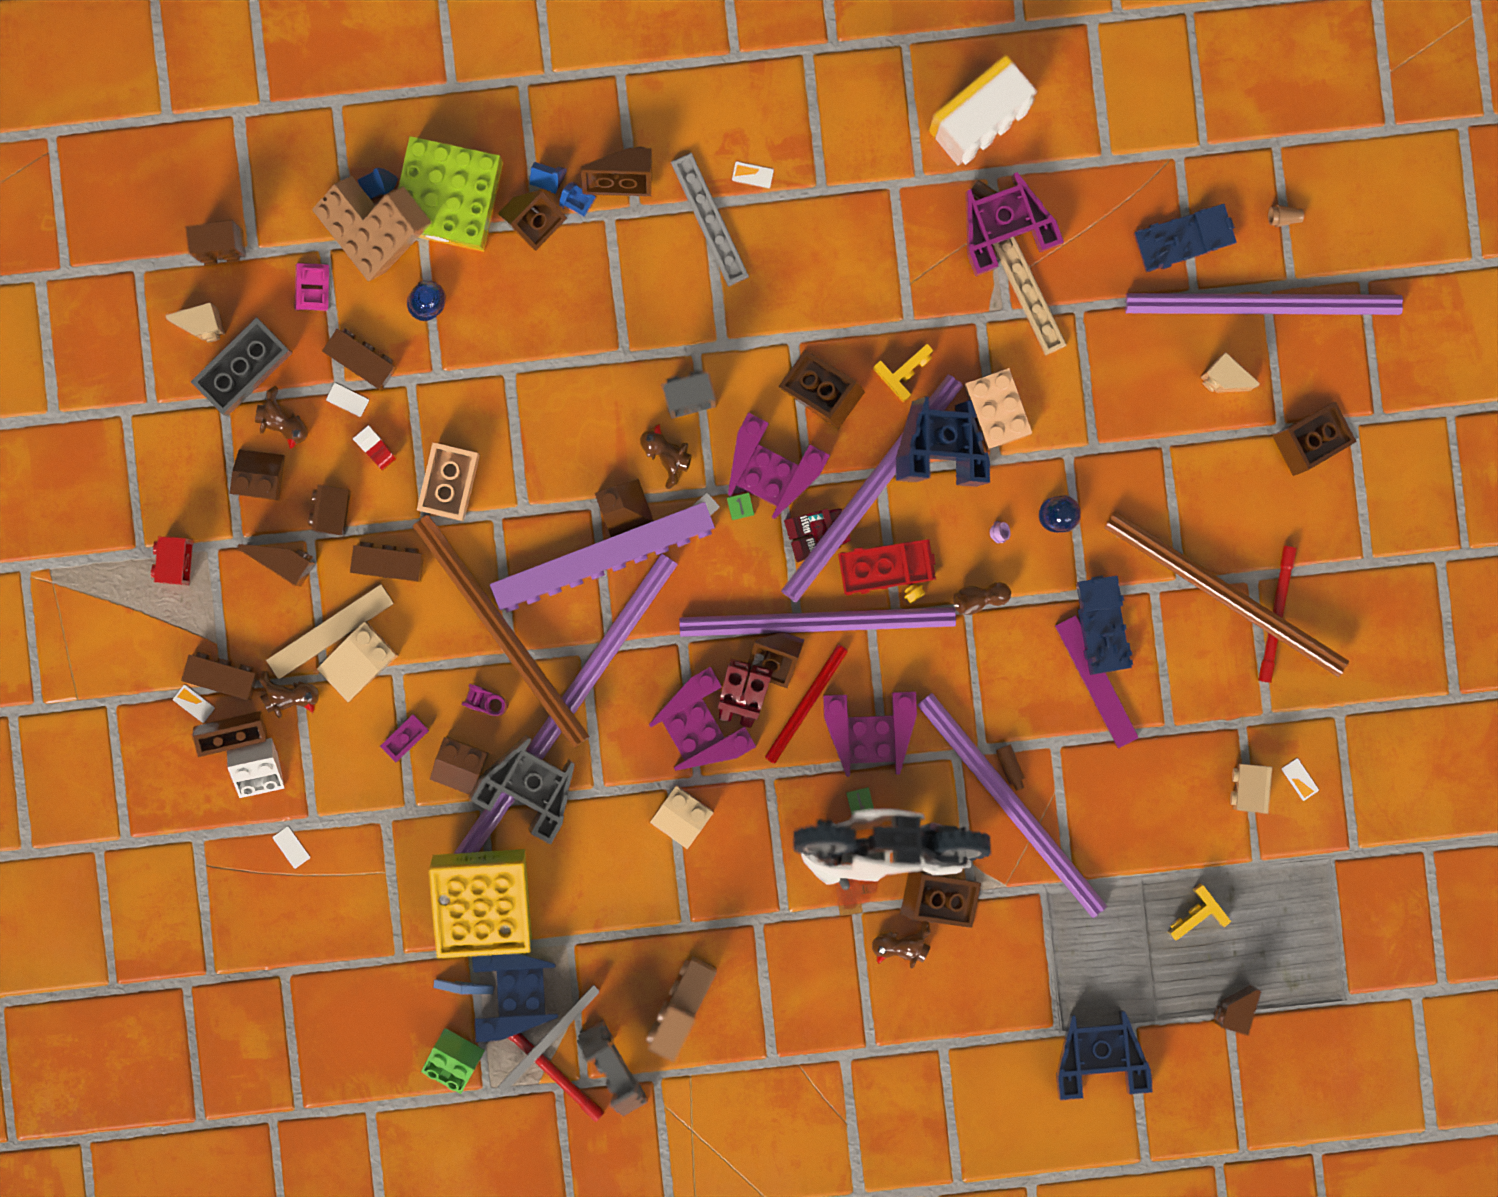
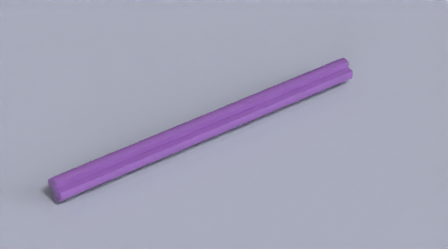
M1127 293L1125 297L1126 313L1400 315L1403 311L1402 295Z
M948 374L929 398V409L944 411L963 385ZM902 435L781 590L794 602H797L896 474V456Z
M955 607L680 617V637L956 626Z
M930 693L919 702L917 706L1089 915L1094 918L1107 908L1105 902L934 694Z

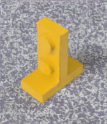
M926 344L894 374L882 361H879L873 369L904 403L911 394L900 381L906 382L915 374L913 369L919 364L921 367L927 364L932 359L930 354L933 352V349Z
M1198 884L1193 890L1204 904L1201 906L1200 904L1195 905L1188 911L1190 915L1183 920L1179 918L1170 925L1172 929L1168 933L1176 941L1210 914L1223 927L1231 922L1202 884Z

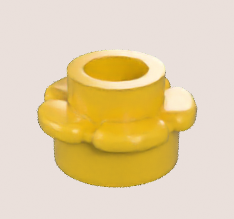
M915 583L905 590L906 595L904 598L908 599L910 604L921 598L925 594L922 589L923 585L917 586Z

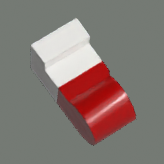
M369 425L353 438L382 471L396 460L388 446Z

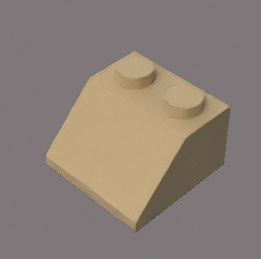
M211 303L166 315L167 320L207 342L217 341L221 335L225 334L219 310Z
M1227 353L1219 356L1201 376L1204 380L1202 382L1203 385L1211 392L1215 390L1217 393L1250 391L1260 384Z
M1237 763V768H1233L1232 782H1235V791H1231L1230 804L1233 805V809L1268 814L1272 767Z
M676 785L650 823L688 849L714 811Z

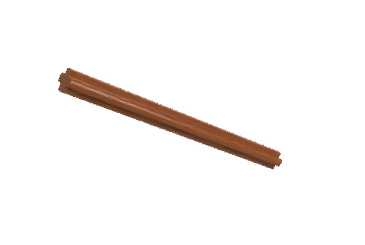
M1114 512L1105 526V529L1335 676L1340 677L1348 665L1349 660L1117 512Z
M428 515L422 517L421 520L413 525L416 532L572 747H578L590 737L431 517Z

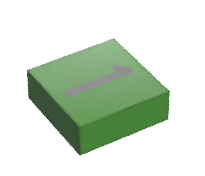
M749 493L727 498L732 521L754 515Z
M869 787L846 792L852 815L854 812L874 810Z

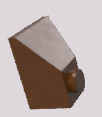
M541 190L513 197L498 213L535 251L567 219Z
M639 479L595 493L611 538L654 521Z
M784 632L756 639L748 661L751 664L748 675H750L753 665L773 670L770 683L788 688L804 639Z

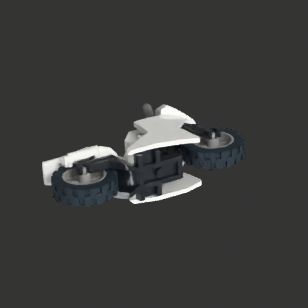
M901 810L854 812L851 820L840 824L832 823L831 819L826 821L818 819L816 820V826L801 827L793 832L794 851L801 854L804 863L824 883L834 884L839 882L843 890H847L850 887L847 878L878 881L886 874L924 870L932 875L957 874L962 871V868H970L972 860L990 856L991 841L990 835L987 833H981L980 831L972 832L966 830V827L945 826L934 822L921 826L920 820L925 819L923 814ZM884 821H892V827L879 825ZM873 829V835L868 836V838L856 839V830ZM890 853H893V863H890Z

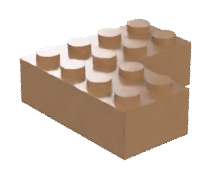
M353 176L334 184L324 195L325 197L312 209L368 282L384 274L432 224L404 186L387 194L375 206Z
M692 956L690 961L685 960L680 970V974L683 976L680 982L675 980L669 993L672 998L670 1002L665 1000L659 1012L658 1021L660 1022L655 1021L650 1029L647 1042L650 1043L649 1050L674 1062L695 1020L696 1013L717 973V968Z

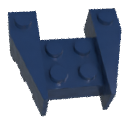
M929 397L912 401L896 456V481L919 482L929 479L930 459L956 461V485L977 487L990 483V459L988 452L985 453L982 440L984 439L982 433L977 428L975 421L977 416L972 401L969 400L955 405V412L930 410Z
M517 953L472 956L474 973L497 971L499 1017L475 1019L476 1042L501 1041L558 1018V1014L546 1015L543 972V969L556 968V964Z
M1119 1011L1120 1024L1077 1028L1076 1016H1069L1056 1073L1059 1100L1083 1098L1081 1075L1125 1071L1128 1094L1153 1092L1151 1069L1125 1011Z

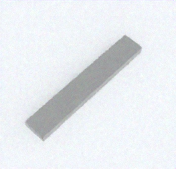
M692 152L672 161V167L728 287L749 278Z
M594 985L525 1056L497 1088L505 1093L598 995L599 990Z

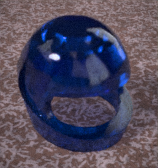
M432 280L418 282L407 299V307L410 314L420 321L432 320L443 311L446 304V295L443 288Z
M1067 495L1047 499L1039 510V520L1042 526L1051 532H1070L1079 524L1081 519V509L1078 502Z

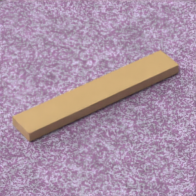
M1015 237L992 245L1045 356L1067 346Z
M381 584L266 661L277 678L281 679L357 629L363 622L369 621L393 605L394 602Z

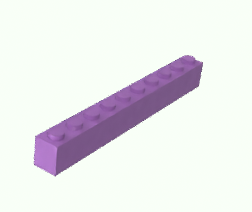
M703 502L490 584L499 610L505 609L506 613L518 609L519 603L527 601L529 605L541 600L540 595L546 593L549 596L562 592L561 587L570 585L573 588L583 584L582 579L591 576L592 580L604 576V571L612 568L614 572L626 567V562L634 560L635 563L644 561L648 559L647 554L652 552L659 555L669 551L668 546L677 543V546L680 547L690 543L689 538L698 535L699 539L712 534L711 530L715 529L707 506Z

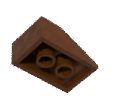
M626 148L581 166L583 194L651 196L652 148Z
M806 350L778 386L813 413L838 429L865 393L857 381Z
M1336 401L1272 435L1293 476L1312 469L1357 442Z
M238 544L237 549L295 586L301 587L316 564L311 561L313 556L302 549L294 551Z
M909 871L900 914L912 920L972 928L981 883L946 875H932L925 871Z

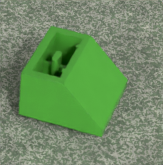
M445 1028L421 1072L430 1079L436 1080L447 1086L450 1090L461 1094L485 1050Z

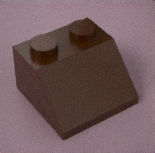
M238 450L232 470L229 494L279 501L285 455Z
M444 737L435 759L430 780L470 794L478 778L481 776L489 753L452 738Z
M1249 985L1222 1000L1220 1006L1217 1005L1214 1010L1213 1018L1216 1019L1215 1023L1223 1029L1249 1036L1261 991Z

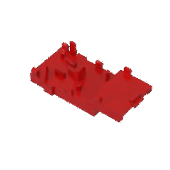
M930 539L882 547L877 546L864 550L863 548H856L854 551L838 554L844 594L847 596L852 595V593L861 592V594H867L871 590H884L889 587L913 585L915 583L936 580L934 570L936 562L935 556L931 552Z

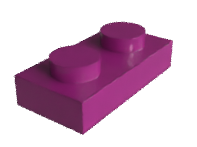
M413 714L380 747L395 762H398L430 730Z

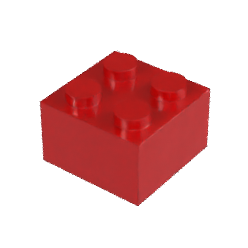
M158 536V540L154 541L153 554L156 555V562L152 564L151 577L154 578V582L190 586L194 540Z

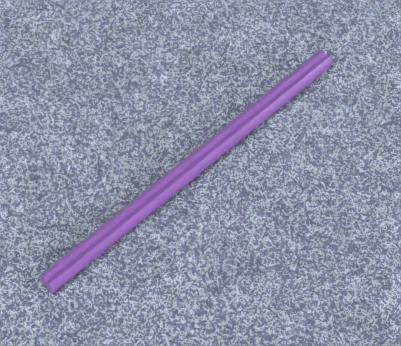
M664 554L660 555L563 695L562 699L573 714L577 711L678 565ZM551 716L547 718L526 749L541 759L545 757L562 732ZM501 792L491 812L484 809L454 854L479 852L515 798Z

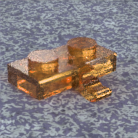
M847 878L850 883V887L847 890H843L839 882L835 883L840 916L863 913L860 894L875 893V882L859 885L858 880Z

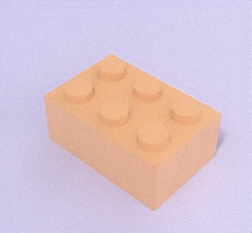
M1009 368L964 385L968 399L973 403L977 416L975 419L987 450L1032 434Z
M433 443L417 510L464 522L480 455L475 452Z

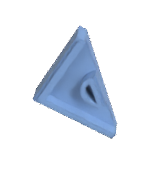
M442 979L434 980L433 988L458 994H493L494 990L492 985L473 984L462 981L450 982Z

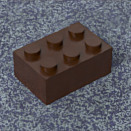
M232 220L186 226L189 254L199 262L204 263L205 266L216 265L219 260H227V263L239 262L240 258L246 257L243 230Z

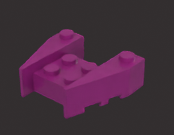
M1018 172L1011 176L1015 187L975 201L971 189L965 193L967 255L975 276L999 267L992 245L1029 231H1032L1039 253L1059 246L1064 242L1056 220L1030 190Z
M748 413L737 434L728 496H732L737 486L777 507L772 515V519L775 520L820 476L830 455L809 445L799 465L759 445L769 423Z
M711 667L690 678L649 724L652 727L662 721L681 753L684 761L674 767L675 771L736 759L756 747L745 727L724 737L702 699L722 687Z
M893 692L892 715L848 717L847 695L823 696L824 720L846 777H850V764L895 762V774L900 775L917 716L916 692Z

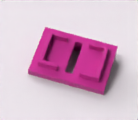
M297 263L295 269V310L328 311L329 265ZM301 284L322 285V290L301 289Z

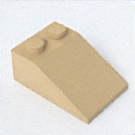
M363 622L317 670L349 702L399 655L368 622Z

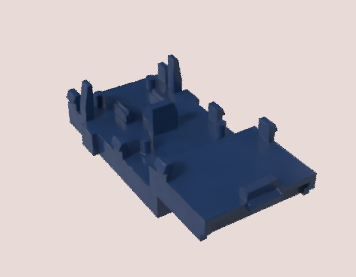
M1225 204L1208 209L1203 208L1192 215L1179 219L1174 218L1160 225L1155 223L1149 225L1144 230L1139 229L1134 233L1146 272L1159 268L1164 270L1170 268L1172 264L1237 243L1233 232L1234 224L1232 218L1228 216Z
M1102 575L1091 577L1092 580L1077 582L1076 587L1080 603L1078 613L1085 645L1083 652L1085 660L1087 659L1090 675L1132 668L1133 660H1130L1132 651L1130 643H1127L1125 634L1127 628L1126 624H1123L1120 608L1123 606L1124 596L1120 592L1118 576L1103 578Z

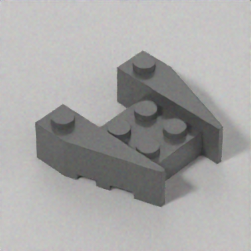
M525 735L478 778L468 797L470 801L491 812L501 792H504L537 810L538 813L528 830L532 835L551 844L563 823L574 763L568 758L561 770L530 753L526 749L531 739Z
M604 1020L580 1032L577 1043L583 1052L586 1063L596 1058L594 1061L596 1068L600 1074L605 1073L607 1077V1082L605 1083L611 1094H613L610 1106L617 1113L625 1116L648 1103V1098L638 1080L633 1078L615 1046L614 1038Z

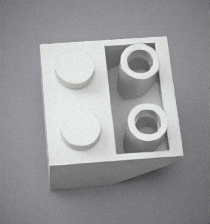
M272 738L266 739V742L227 751L228 770L239 798L284 789L279 758Z

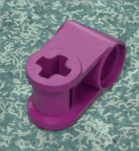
M469 683L468 695L461 705L493 716L503 715L507 711L508 703L504 697ZM494 699H498L502 703V708L498 712H494L491 709V702Z

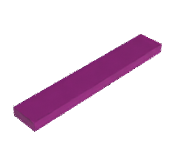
M1076 615L1055 625L1117 748L1138 739L1139 737L1106 673L1090 675L1087 659L1085 660L1083 652L1085 645L1081 624Z

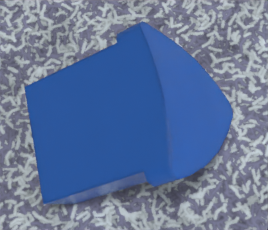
M534 162L531 167L529 185L556 194L567 169L560 166L555 169Z
M377 167L373 169L372 173L357 181L367 196L373 200L391 192L396 186L398 178L388 170Z
M570 182L562 191L559 206L562 208L567 207L585 218L596 197L583 194L582 189L575 182Z

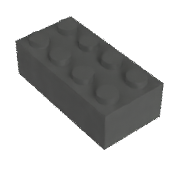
M255 318L191 383L222 415L227 417L292 352L260 319Z
M702 370L689 373L688 378L680 379V376L666 379L667 383L662 384L672 419L716 407L708 372L703 373Z

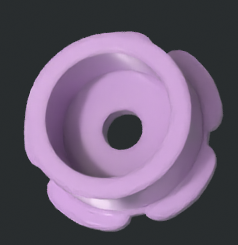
M996 521L990 529V536L996 543H1004L1005 540L1010 538V528L1005 522Z

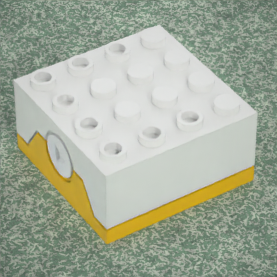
M1005 56L936 113L929 132L934 138L936 137L938 143L958 166L962 162L966 165L976 157L975 155L979 148L982 150L986 149L993 143L994 136L997 133L1001 136L1011 127L1010 125L1015 118L1019 121L1028 113L1034 101L1033 97L1036 91L1009 58Z

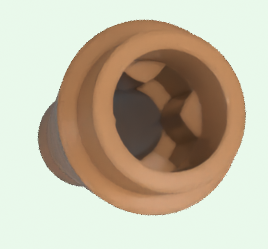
M1276 204L1274 207H1270L1268 211V222L1275 227L1302 223L1304 219L1303 209Z

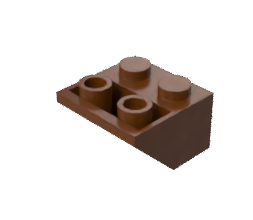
M318 485L317 490H313L312 503H315L314 512H310L309 526H312L311 531L345 536L351 495L350 490Z

